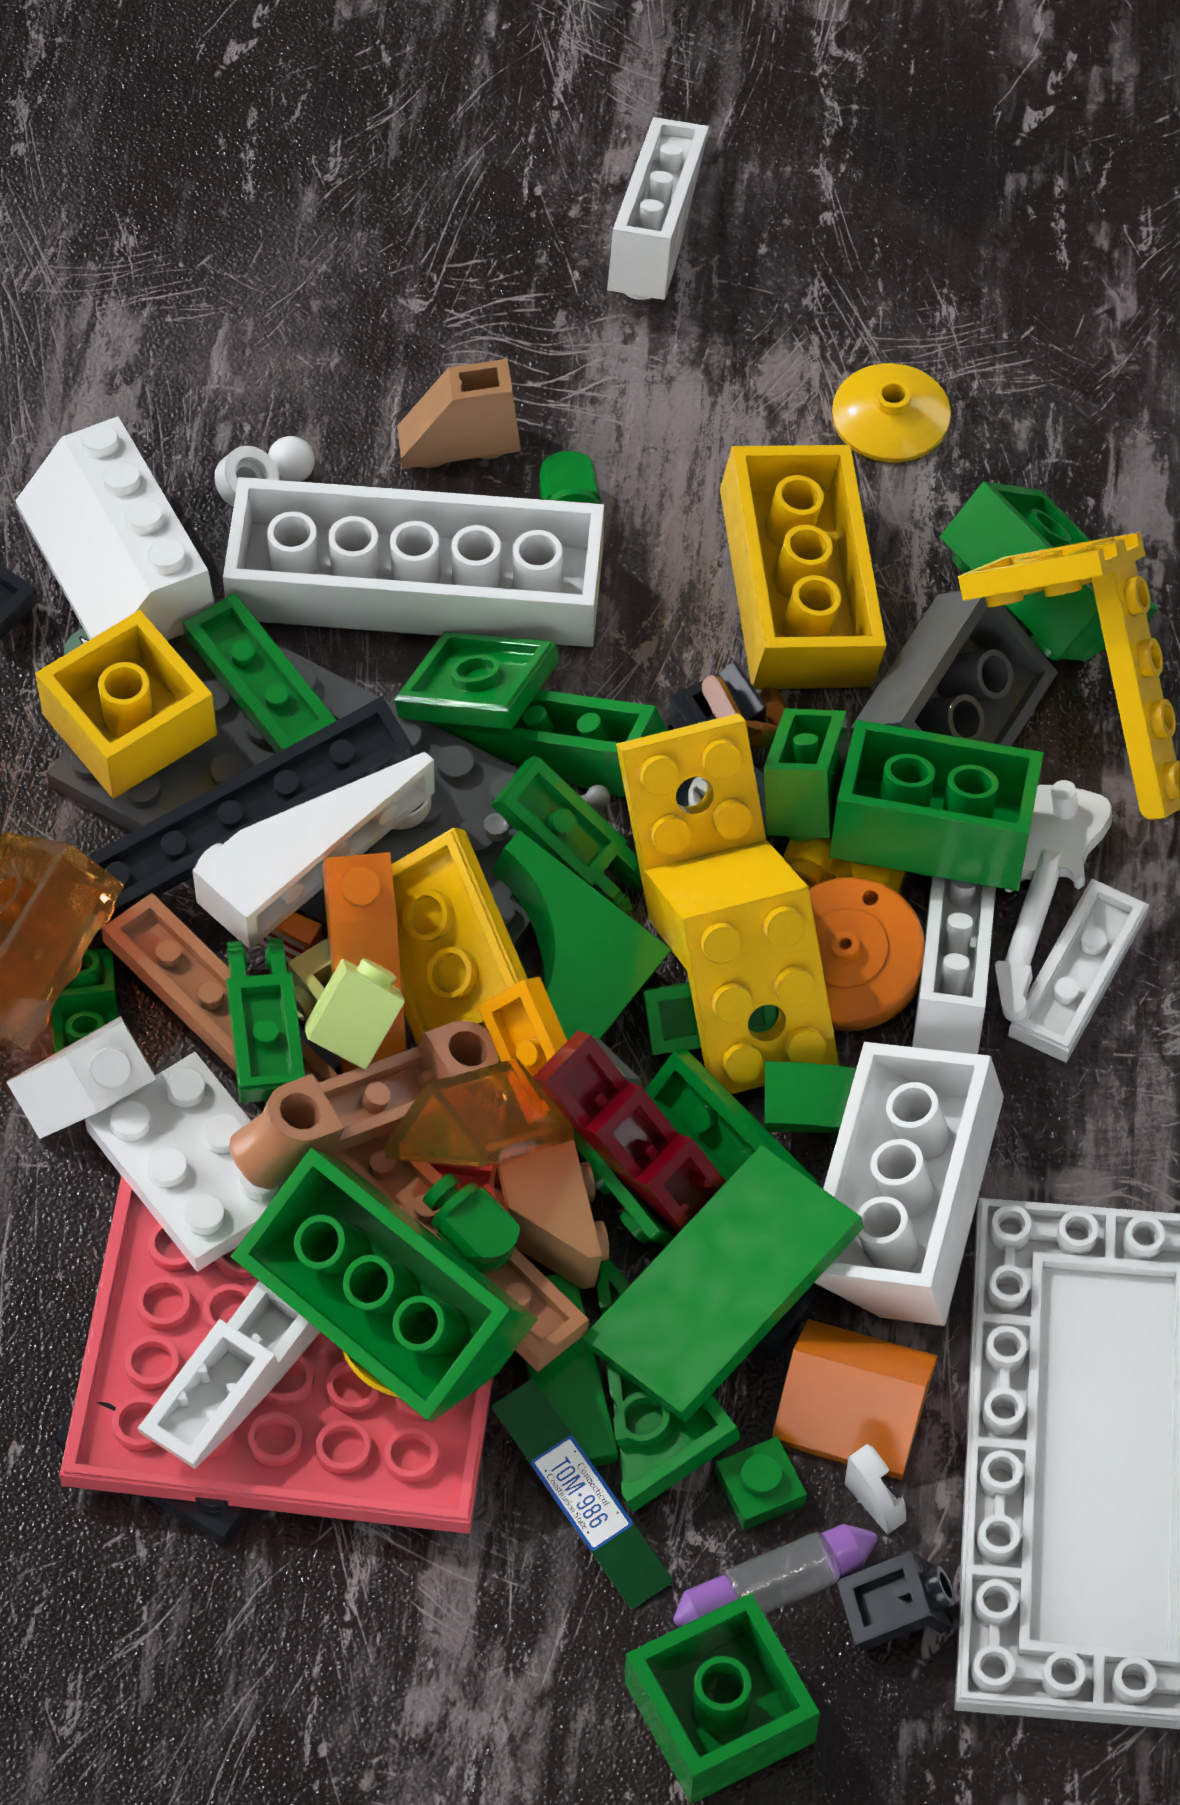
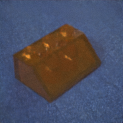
M3 832L0 837V1045L27 1051L32 1041L36 1040L43 1033L49 1022V1012L64 987L72 982L79 973L84 953L97 931L102 929L111 919L115 909L114 903L125 886L70 843L10 832Z

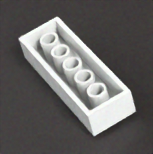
M238 477L223 573L225 598L235 593L258 622L439 636L446 631L556 642L558 645L593 647L603 555L604 504Z

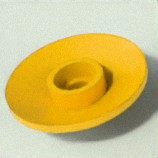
M894 363L868 366L850 375L838 388L832 407L833 424L846 445H850L853 451L866 458L887 463L912 461L933 451L946 436L951 417L948 397L938 382L921 370Z

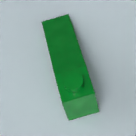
M547 690L538 691L512 730L427 721L499 759L522 766L526 760L536 756L541 758L565 782L588 790L594 785H602L608 789L610 795L626 797L616 744L667 731L656 706Z

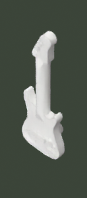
M1067 780L1058 781L1053 785H1038L1020 881L1030 879L1031 883L1005 961L999 960L995 963L1002 1012L1005 1018L1011 1022L1021 1021L1028 1014L1026 996L1033 978L1030 964L1058 878H1070L1074 881V887L1077 889L1085 885L1084 864L1086 858L1104 838L1112 823V806L1107 798L1087 790L1077 789L1072 782ZM1005 889L1006 892H1013V890Z

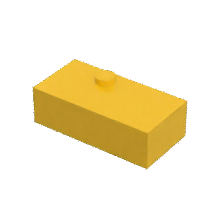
M732 446L721 483L720 494L751 684L755 689H764L766 687L774 689L872 687L886 649V640L851 446Z

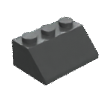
M961 591L938 594L864 706L857 720L1012 746L1058 672L1004 605L987 607L985 597L963 601ZM855 722L851 726L852 731L854 730Z

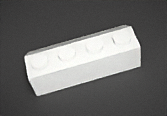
M117 416L63 436L18 496L16 504L18 511L89 640L138 610L145 614L167 641L184 635L182 622L215 604L209 572L120 418Z
M864 1042L823 1188L860 1215L864 1229L814 1283L880 1318L945 1326L1004 1098L991 1056Z

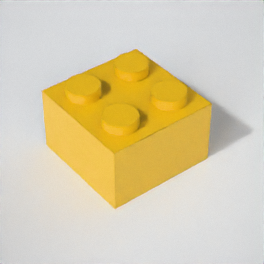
M138 610L35 673L42 714L112 799H115L217 736L212 693L141 610Z

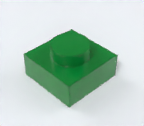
M778 1436L715 1462V1474L743 1531L806 1505L807 1493Z

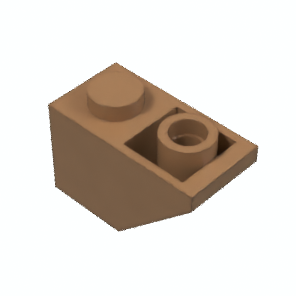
M508 359L454 366L446 369L397 426L403 469L419 466L434 468L446 462L473 458L495 459L507 453L521 451Z
M574 1139L495 1149L489 1181L493 1197L517 1220L520 1226L515 1248L581 1289L595 1287L600 1263L609 1258V1241L604 1222L602 1220H593L589 1204L595 1198L593 1173L588 1162H579Z

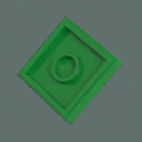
M445 631L394 699L398 718L512 730L558 664L559 656L556 642Z

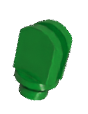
M562 451L544 459L539 476L541 500L600 504L599 500H601L597 473L588 455L576 451Z
M449 1173L438 1180L423 1198V1203L431 1211L440 1209L431 1222V1225L437 1231L436 1235L482 1274L493 1273L503 1268L511 1258L518 1240L520 1226L517 1220L485 1187L480 1188L476 1183H470L459 1190L461 1182L452 1173Z

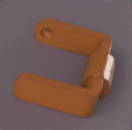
M714 675L707 676L702 683V692L716 719L737 713L742 716L724 680ZM766 687L760 692L759 696L767 706L766 718L769 723L745 721L750 745L770 749L784 708H788L777 689Z

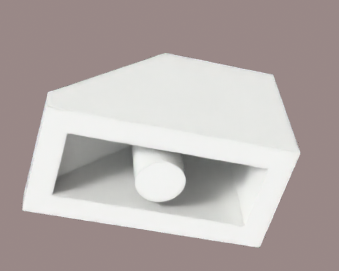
M120 1016L8 1080L7 1084L39 1139L99 1113L156 1080V1077Z

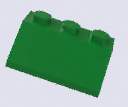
M985 481L982 482L940 535V538L954 552L952 561L964 573L1002 557L1091 541L1042 490ZM1092 583L1082 585L1081 590L1052 597H1045L1043 590L1024 595V600L1004 605L1015 620L1020 619L1033 633L1030 637L1045 656L1052 660L1087 661L1106 648ZM1151 600L1150 609L1146 613L1147 620L1151 619L1159 609Z

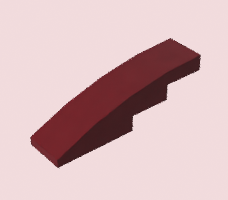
M577 1030L533 1076V1079L572 1126L625 1185L675 1236L726 1183L725 1179L691 1137L680 1134L675 1130L642 1086L628 1082L590 1034Z

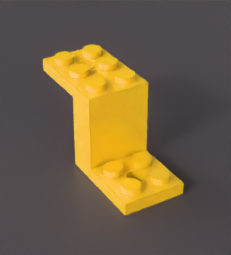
M737 713L617 743L616 747L649 921L687 970L705 1068L730 1094H735L765 1086V1061L839 1066L809 887L766 839L745 719ZM692 777L705 779L707 791L699 803L693 806L677 804L676 793L679 786L685 780ZM763 1005H775L778 1007L779 1017L771 1029L760 1033L749 1030V1018L757 1008Z

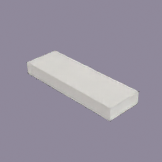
M1091 879L1026 996L1027 1016L1021 1021L1011 1023L1008 1036L1067 1063L1148 913L1149 904Z

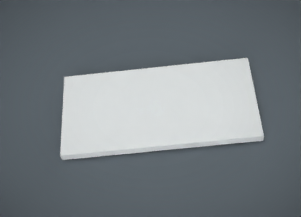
M978 1198L975 1229L954 1707L956 1711L1180 1729V1214Z

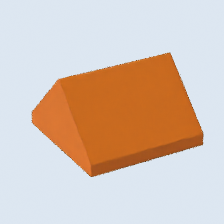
M808 1319L793 1349L771 1439L778 1436L784 1447L843 1464H848L849 1456L868 1443L870 1447L873 1446L887 1465L889 1471L885 1476L902 1480L938 1355Z

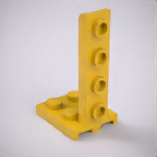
M1141 532L1006 556L958 576L963 601L985 597L987 607L1015 603L1024 600V595L1043 590L1045 597L1072 593L1081 590L1082 585L1092 583L1139 810L1145 818L1150 820L1166 818L1179 810L1180 761L1176 760L1172 736L1176 729L1175 714L1169 700L1163 697L1159 678L1163 669L1162 651L1158 641L1155 638H1151L1146 615L1150 609V593L1145 579L1142 576H1138L1135 562L1146 556Z

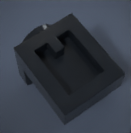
M912 1550L836 1580L854 1643L865 1651L927 1626L940 1634L954 1629L948 1607L955 1604V1595L947 1574L941 1566L935 1567Z

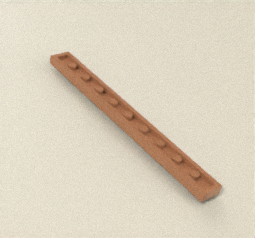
M150 893L102 927L103 942L236 1073L227 998L229 968L153 893ZM301 1039L305 1076L313 1074L318 1083L338 1076ZM397 1131L331 1155L344 1161L438 1237L436 1235L437 1231L431 1225V1222L440 1209L431 1211L423 1203V1198L428 1190L443 1176ZM515 1247L511 1258L503 1268L493 1273L483 1274L538 1318L516 1348V1351L537 1372L588 1331L589 1319Z

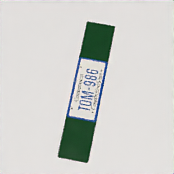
M533 1379L527 1381L492 1405V1409L630 1609L636 1608L673 1582L667 1570Z

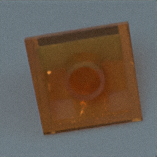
M515 1058L426 1083L385 1144L386 1159L485 1167L574 1140V1129L572 1124L533 1079V1076L520 1060Z

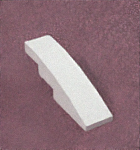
M258 1281L228 1323L221 1319L217 1321L138 1427L139 1433L196 1469L282 1379L320 1331L263 1283Z

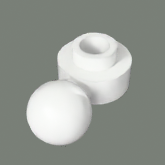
M286 436L278 439L270 447L268 454L254 446H240L231 451L218 463L214 477L216 488L224 501L234 507L238 482L237 476L302 482L313 471L315 464L314 452L305 440L296 436Z

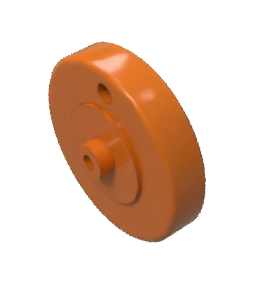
M836 878L809 888L833 1030L860 1031L878 1026L892 1019L912 1001L920 987L925 936L915 911L895 890L880 882L866 878Z

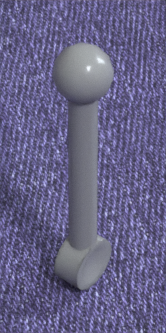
M602 785L590 787L587 793L581 796L596 810L607 807L611 798L608 789ZM499 813L490 814L484 820V834L492 841L505 839L509 830L514 829Z

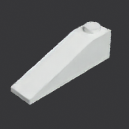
M653 117L613 228L607 291L624 293L628 297L638 300L650 298L665 300L675 270L708 137L709 126Z
M422 752L241 829L224 844H214L202 854L196 867L192 870L197 903L239 941H242L249 950L252 949L323 888L322 866L324 858L362 855L435 793L434 759L426 752Z
M932 876L925 932V951L912 1047L978 1054L986 1005L996 887H986L980 884Z

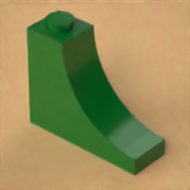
M519 830L504 847L491 872L516 896L531 921L540 950L541 981L567 1041L577 1030L602 1040L641 992V989L645 987L657 972L672 949Z

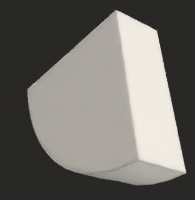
M867 1443L849 1456L844 1484L888 1535L906 1522V1506L903 1497L896 1499L882 1482L881 1477L886 1475L889 1469L873 1446L870 1447Z

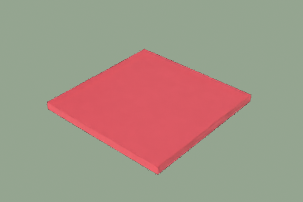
M420 1154L443 1177L452 1173L461 1182L459 1190L470 1183H476L480 1188L485 1187L492 1195L489 1181L493 1162ZM121 1176L59 1475L61 1486L196 1502L195 1497L228 1500V1506L471 1534L494 1377L435 1421L430 1422L401 1398L382 1393L361 1380L347 1363L343 1350L320 1332L273 1389L196 1469L139 1433L138 1427L217 1321L221 1319L228 1323L259 1280L230 1257L236 1248L197 1272ZM97 1402L110 1403L113 1406H115L116 1409L115 1411H113L103 1405L98 1404Z

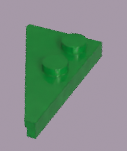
M609 1258L600 1263V1273L598 1274L597 1290L602 1314L630 1286ZM606 1362L610 1397L614 1403L615 1417L613 1423L615 1440L619 1447L623 1478L621 1490L623 1498L632 1513L741 1439L736 1425L713 1395L685 1423Z

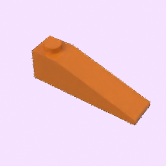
M390 852L324 858L322 880L331 974L333 975L342 958L356 966L360 964L362 958L377 963L397 976L393 986L399 988L402 993ZM403 1006L370 1064L407 1050ZM339 1056L341 1074L360 1068Z

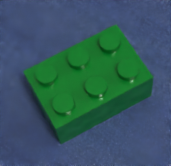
M856 719L837 798L829 858L913 872L924 876L975 883L986 887L1019 891L1044 752Z

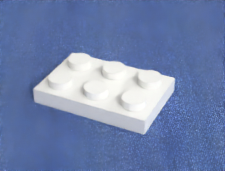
M193 1052L155 1075L156 1080L99 1113L85 1118L89 1135L198 1272L239 1246L289 1176L271 1190L256 1187L245 1178L233 1160L229 1145L231 1136L251 1120L197 1053Z

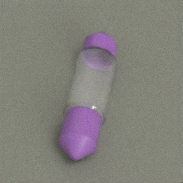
M841 1524L822 1533L813 1532L726 1569L723 1575L684 1591L673 1621L676 1626H684L751 1592L764 1614L835 1585L837 1584L836 1580L863 1569L877 1543V1535L872 1531L847 1524Z

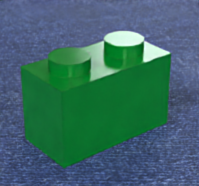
M784 708L764 766L767 835L786 836L791 840L800 842L812 841L817 838H830L834 826L837 798L848 755L847 711Z

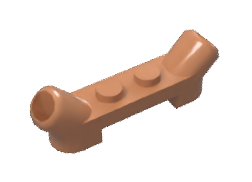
M464 1020L452 1022L425 1032L417 1047L371 1063L366 1070L357 1068L319 1083L314 1075L310 1074L283 1084L273 1091L263 1112L231 1136L229 1150L236 1166L252 1185L271 1190L292 1174L311 1147L333 1155L459 1106L476 1110L486 1108L498 1099L504 1088L505 1074L501 1067L498 1053L486 1028L477 1023Z

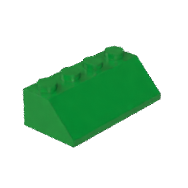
M312 1147L230 1256L430 1422L435 1421L497 1375L538 1320L532 1313L344 1161Z

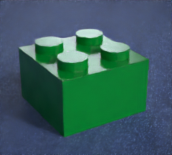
M752 1592L626 1653L625 1685L690 1804L816 1742L820 1712Z

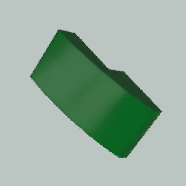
M110 948L75 950L48 956L54 1054L119 1017L113 951Z
M765 1061V1129L768 1132L830 1133V1142H836L857 1068L815 1063Z

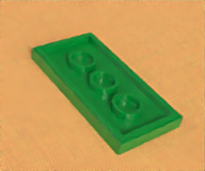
M760 1145L584 1334L585 1344L595 1354L686 1423L864 1229L862 1217L763 1145Z

